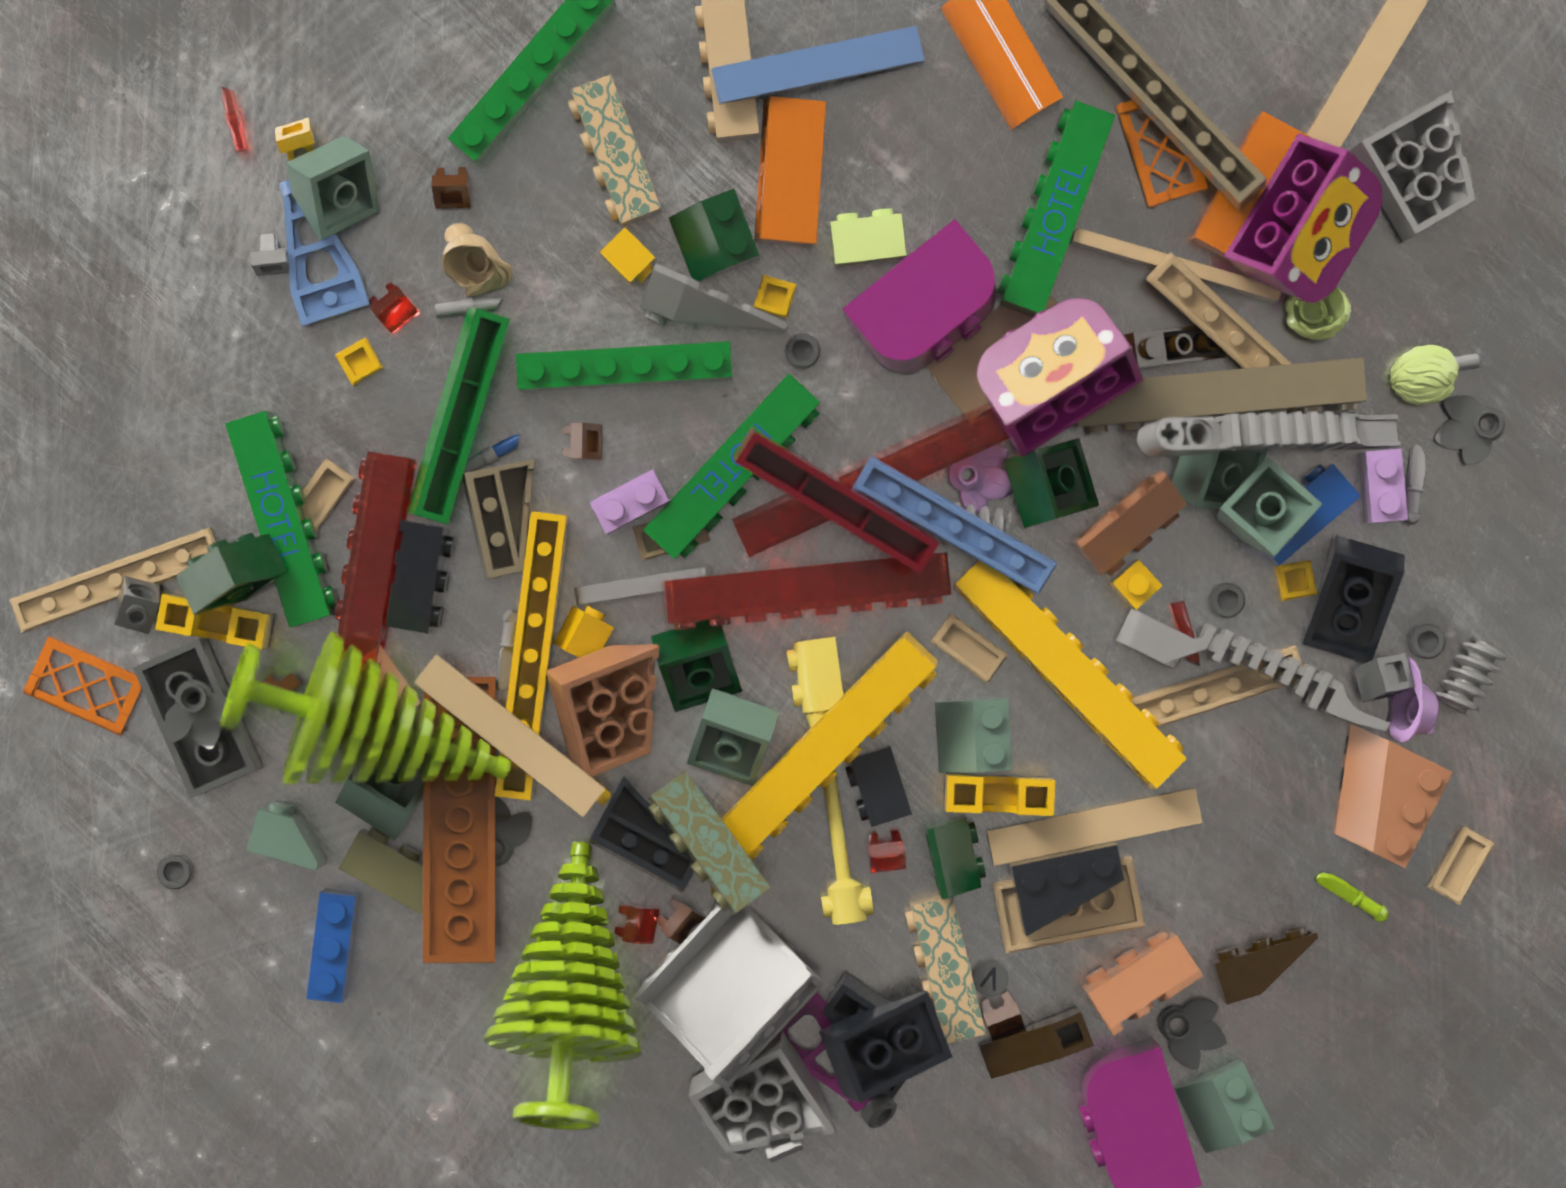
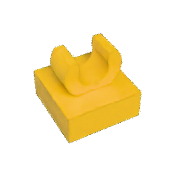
M309 118L275 128L276 143L280 154L287 152L289 161L296 158L294 151L298 148H305L308 152L314 150V130Z

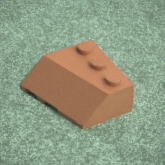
M1163 470L1150 474L1070 544L1098 576L1103 575L1105 572L1111 576L1126 563L1123 559L1124 556L1133 549L1138 553L1153 540L1150 535L1159 527H1162L1164 530L1179 518L1180 515L1177 512L1185 507L1187 503Z
M657 644L610 645L546 671L569 759L591 777L651 753L654 712L651 710L653 690H656L657 677L654 675L655 659H658L659 646Z
M1349 723L1348 746L1344 758V774L1339 794L1334 834L1396 865L1406 868L1453 772L1385 738Z
M1165 931L1155 934L1147 940L1149 946L1138 952L1135 949H1131L1116 958L1118 964L1108 970H1105L1104 967L1098 968L1085 977L1088 982L1081 986L1113 1036L1124 1030L1121 1022L1125 1019H1140L1149 1013L1150 1009L1154 1006L1152 1001L1158 998L1160 1002L1168 1000L1203 977L1192 957L1173 931L1169 934Z

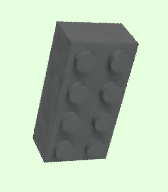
M198 638L133 667L190 799L263 768L242 719L233 729L221 727L219 740L211 750L198 744L190 734L176 742H170L166 735V713L176 704L175 696L177 689L184 682L200 680L208 685L212 693L222 694L226 697L228 695L229 689L206 638ZM191 691L188 699L192 704L196 705L200 702L201 697L197 691Z

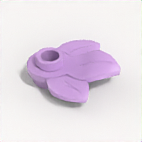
M984 445L979 447L971 456H960L950 464L948 478L950 483L959 490L961 503L964 507L967 508L969 504H974L976 513H979L983 506L988 505V499H1003L1013 493L1008 474L1001 469L1005 463L1004 460L1007 459L1009 454L1007 449L997 445ZM970 468L972 471L971 477L963 480V470Z

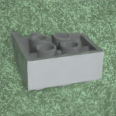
M1452 91L1445 93L1366 138L1350 150L1379 179L1383 193L1382 207L1403 242L1476 200L1467 159L1463 157L1459 138L1461 131L1459 122H1456L1454 116Z
M783 1030L774 1037L727 1089L713 1082L705 1072L691 1078L688 1098L725 1153L768 1146L769 1142L782 1139L800 1140L804 1139L805 1135L823 1132V1135L836 1133V1127L818 1083Z

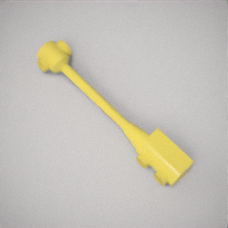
M835 636L793 642L794 649L787 650L789 671H797L799 684L792 685L794 707L802 706V712L805 713L810 728L843 696ZM836 776L824 788L837 881L827 888L828 896L821 897L824 918L831 917L833 925L861 922L867 920L868 915H874L870 886L863 887L862 883L851 879Z

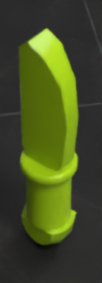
M1318 874L1316 878L1317 883L1348 903H1352L1353 907H1358L1366 912L1375 921L1383 922L1388 920L1389 912L1384 905H1379L1365 896L1362 891L1359 892L1346 881L1333 874Z

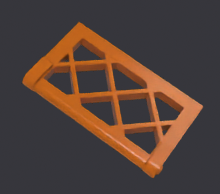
M1133 100L1122 102L1116 106L1149 208L1157 207L1159 204L1208 188L1204 174L1185 154L1181 155L1165 147L1169 138L1167 135H1165L1161 144L1142 135L1150 120L1149 116H1147L1139 133L1134 130L1129 113L1138 110L1143 113L1145 112ZM1140 139L1158 148L1150 166L1145 164L1138 143ZM1162 151L1181 160L1172 178L1154 169ZM1184 162L1189 164L1194 182L1189 184H1183L1176 180ZM1151 173L1170 182L1166 191L1155 194L1150 179Z
M48 636L35 667L24 686L23 693L122 736L142 692V687L136 674ZM57 650L70 656L73 662L54 669L51 658L54 651ZM84 662L104 671L105 677L86 683L79 664ZM75 666L82 685L63 692L56 673ZM49 675L52 676L58 695L53 696L38 689L42 678ZM113 677H118L132 684L128 695L118 697L112 681ZM107 680L114 700L95 707L88 687ZM84 689L91 709L85 710L66 701L65 696ZM116 703L119 715L115 722L98 715L97 710Z

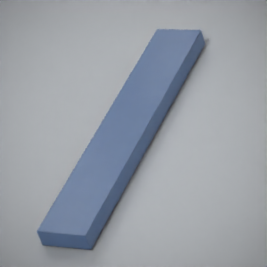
M917 26L713 67L711 72L718 102L721 105L922 63L925 61L918 28Z
M872 455L853 485V488L1037 594L1041 592L1057 565V562Z

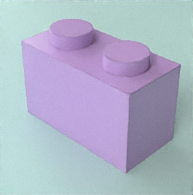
M1402 448L1359 453L1364 523L1408 520Z
M652 469L589 503L605 533L609 535L666 505L670 500L655 471Z

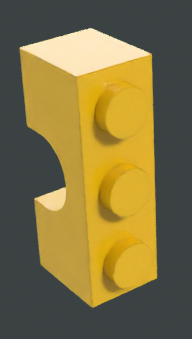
M162 594L155 630L209 638L244 647L247 643H250L263 650L268 649L274 614L229 605L193 614L186 597Z
M945 774L944 810L946 812H1006L1018 815L1054 816L1055 780L1053 778Z

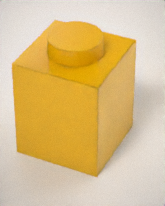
M626 227L600 251L601 256L631 286L636 281L640 284L644 283L651 276L654 268L652 265L656 262V258Z
M1139 559L1133 560L1108 583L1124 602L1134 610H1137L1163 586Z
M588 605L584 611L572 606L553 643L564 651L580 658L603 649L614 627L603 621L606 614Z

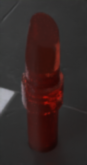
M221 86L222 103L225 110L224 118L230 130L235 152L247 151L249 147L243 127L244 120L242 112L238 108L235 93L233 90Z
M1180 600L1171 603L1177 625L1176 630L1195 638L1194 626L1191 625L1185 601ZM1199 652L1185 656L1187 662L1200 666Z

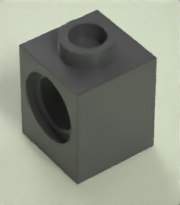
M125 576L115 604L114 625L149 634L160 604V585Z
M1406 653L1376 658L1353 668L1363 703L1393 697L1415 687Z

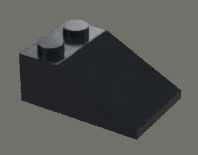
M1336 535L1324 567L1303 638V645L1364 663L1373 660L1404 575L1405 555Z
M927 991L851 1015L819 1031L843 1096L858 1103L876 1096L953 1057Z

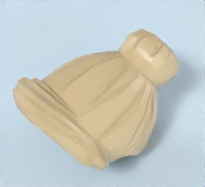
M465 223L452 224L445 230L444 239L448 244L444 249L441 260L443 270L449 278L461 287L466 288V296L474 297L503 288L511 281L513 275L511 265L502 261L496 249L484 237L473 234L471 227Z

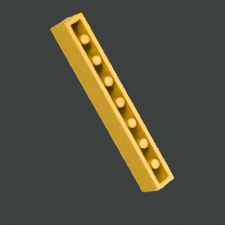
M531 511L506 709L541 736L548 688L546 671L550 669L569 516ZM510 760L511 768L509 774L504 779L497 778L495 796L532 800L534 798L536 780Z
M978 561L954 584L952 588L1151 790L1157 789L1187 759L1181 753L1184 750L1182 744L1171 734L1165 737L1156 728L1159 725L1158 720L1148 710L1143 709L1140 711L1131 702L1134 696L1120 683L1115 686L1106 677L1109 673L1107 668L1096 658L1090 661L1081 652L1084 648L1083 644L1072 633L1069 632L1065 635L1056 626L1059 621L1055 615L1046 607L1040 610L1031 601L1034 595L1027 587L1020 583L1015 585L1009 577L981 561Z
M908 631L721 818L751 861L763 850L764 847L760 843L769 834L775 838L788 825L785 818L793 810L799 814L812 801L813 798L809 794L818 785L824 789L837 776L834 769L842 761L849 764L861 752L862 748L859 744L867 736L873 740L886 727L887 723L883 720L892 711L898 715L911 702L912 699L908 695L917 686L924 689L936 677L937 673L934 669L937 666L938 660Z

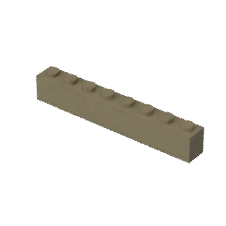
M1044 0L1046 10L1238 211L1242 210L1266 187L1267 178L1096 0Z
M1364 358L1143 378L1144 381L1080 420L1078 427L1086 428L1087 434L1108 432L1107 426L1122 424V431L1140 430L1143 427V422H1154L1168 417H1215L1230 413H1238L1239 416L1245 413L1264 411L1271 412L1272 415L1278 412H1287V409L1301 408L1302 414L1308 412L1323 413V406L1337 405L1338 411L1360 409L1359 403L1367 401Z

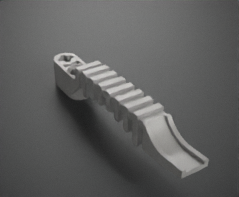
M1326 411L1320 414L1318 412H1308L1302 414V412L1290 414L1278 412L1271 415V412H1263L1257 415L1255 413H1245L1239 416L1238 413H1230L1220 417H1168L1144 425L1137 434L1138 446L1148 456H1187L1230 449L1232 451H1241L1247 448L1259 450L1265 447L1277 449L1283 446L1284 449L1294 447L1306 449L1311 447V449L1323 448L1322 450H1331L1338 447L1339 449H1368L1401 446V442L1398 440L1396 425L1398 414L1366 415L1358 412L1349 413V411L1337 413Z
M1131 609L1115 640L1174 670H1177L1183 657L1202 650L1209 651L1208 659L1215 663H1220L1226 650H1229L1231 652L1226 662L1238 666L1246 653L1248 657L1244 667L1257 670L1261 660H1263L1265 663L1260 673L1267 677H1273L1277 668H1281L1275 681L1281 685L1289 686L1294 674L1298 675L1290 693L1296 696L1303 697L1310 682H1314L1303 704L1304 707L1310 710H1317L1327 688L1331 690L1321 711L1347 722L1386 731L1390 724L1357 709L1347 697L1344 683L1332 679V674L1326 671L1315 672L1317 668L1310 664H1303L1301 666L1299 665L1300 661L1293 657L1284 659L1282 658L1283 653L1276 650L1268 652L1266 651L1267 647L1260 643L1251 645L1249 644L1251 640L1243 636L1235 638L1233 637L1234 633L1227 629H1222L1219 634L1214 635L1217 628L1210 624H1204L1199 637L1192 638L1139 611Z

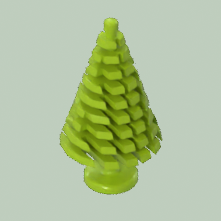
M333 631L323 644L304 695L255 679L260 659V650L256 645L247 643L241 654L226 698L220 727L226 729L235 728L242 717L247 702H254L296 715L297 719L284 765L283 785L297 784L306 766L307 784L321 783L329 767L331 771L329 783H343L345 778L348 777L353 764L352 782L365 783L368 781L369 775L372 774L376 763L378 768L375 774V781L388 782L391 780L393 773H395L399 762L401 764L398 773L399 782L412 781L415 778L417 769L420 768L425 754H427L422 769V781H434L439 774L444 760H447L444 780H457L464 766H468V780H478L484 772L504 779L510 772V759L499 755H490V745L482 739H479L475 748L471 749L472 732L463 725L458 730L455 740L451 743L450 738L454 728V719L445 712L439 717L435 732L432 733L433 720L436 713L435 705L425 698L414 717L417 692L406 685L396 702L399 679L390 672H387L384 680L382 679L378 687L381 671L380 665L369 658L360 672L362 653L353 645L348 647V650L345 651L341 659L343 638Z
M584 841L572 843L570 850L571 863L562 865L557 875L562 880L571 879V883H557L552 886L548 896L557 902L548 903L543 906L540 915L543 916L542 920L546 922L534 926L530 938H536V942L525 946L521 955L523 961L530 960V962L516 966L511 977L516 983L511 984L509 989L506 990L503 999L506 1004L497 1008L493 1020L497 1019L496 1025L488 1028L484 1037V1043L490 1042L489 1046L498 1050L507 1048L506 1052L517 1055L527 1054V1057L540 1059L551 1057L547 1101L521 1103L515 1106L513 1110V1121L532 1127L557 1130H591L598 1128L599 1115L595 1110L569 1104L572 1062L590 1059V1062H615L631 1060L641 1056L639 1041L637 1042L635 1037L631 1036L637 1032L633 1018L626 1013V1009L631 1008L629 998L625 994L619 993L626 987L620 972L614 974V970L620 968L617 952L612 953V950L608 949L615 946L613 933H609V929L603 928V926L609 925L606 909L596 906L605 902L603 891L594 885L587 886L586 884L598 882L599 876L597 868L589 866L592 847Z

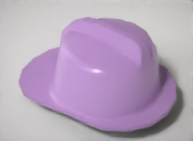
M1407 658L1415 687L1389 697V731L1392 738L1401 743L1409 741L1414 735L1432 734L1435 730V722L1439 713L1437 696L1427 685L1422 683L1421 672L1411 658Z

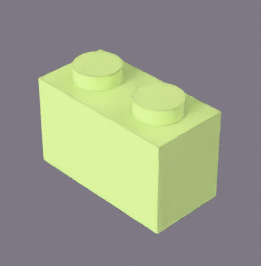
M892 208L872 211V217L858 218V213L837 215V221L830 222L835 268L903 260L907 256L902 213L893 214Z

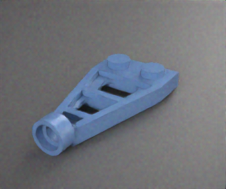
M289 180L279 183L284 198L290 291L301 325L305 327L371 305L360 270L336 233L307 246L300 244L297 222L306 217L296 200L291 198L293 195ZM320 250L326 251L338 266V275L333 279L312 284L308 281L306 275V259L311 253Z

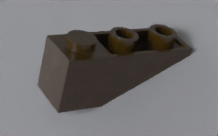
M1197 325L1132 332L1123 335L1132 348L1140 370L1226 358L1225 351Z
M1300 926L1285 931L1286 937L1272 940L1271 936L1252 941V947L1238 951V947H1230L1218 951V957L1211 959L1210 962L1222 1001L1228 1005L1261 995L1318 939L1317 932L1312 929L1306 930L1305 926Z
M1076 1007L978 1046L990 1077L993 1079L1064 1058L1090 1048L1094 1044L1079 1008Z

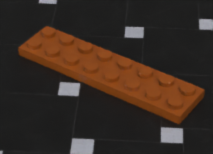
M467 677L495 700L496 677ZM424 691V699L426 698L434 704L436 710L432 733L435 732L439 717L445 712L454 719V728L450 738L451 743H453L458 730L463 725L472 732L471 749H474L479 739H482L490 745V755L495 756V747ZM427 754L424 755V763H425ZM444 760L434 781H423L422 963H495V777L491 776L490 773L484 772L480 779L468 780V766H464L457 780H444L447 760Z

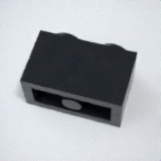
M890 745L858 754L851 761V765L845 767L850 786H858L862 797L861 800L856 801L862 821L869 819L871 827L912 815Z

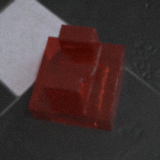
M389 282L385 286L388 293L380 300L373 295L369 302L371 305L370 309L390 333H393L419 311L398 286Z
M891 831V842L880 843L878 841V834L870 833L868 850L871 873L906 869L904 841H902L899 831Z
M619 906L618 913L627 916L625 927H615L614 934L622 937V941L653 944L657 926L656 918L659 915L660 909L649 906Z

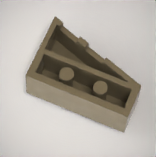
M535 458L464 473L462 476L485 580L523 571Z

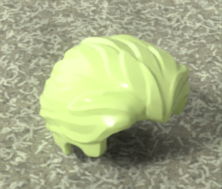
M1338 287L1327 297L1317 302H1306L1289 295L1285 301V310L1288 313L1286 318L1287 324L1304 338L1312 340L1330 339L1341 331L1345 323L1349 321L1351 305L1345 293Z
M1437 345L1417 346L1404 353L1395 361L1390 370V383L1395 393L1407 403L1415 405L1435 404L1452 394L1455 388V380L1459 375V365L1448 349Z

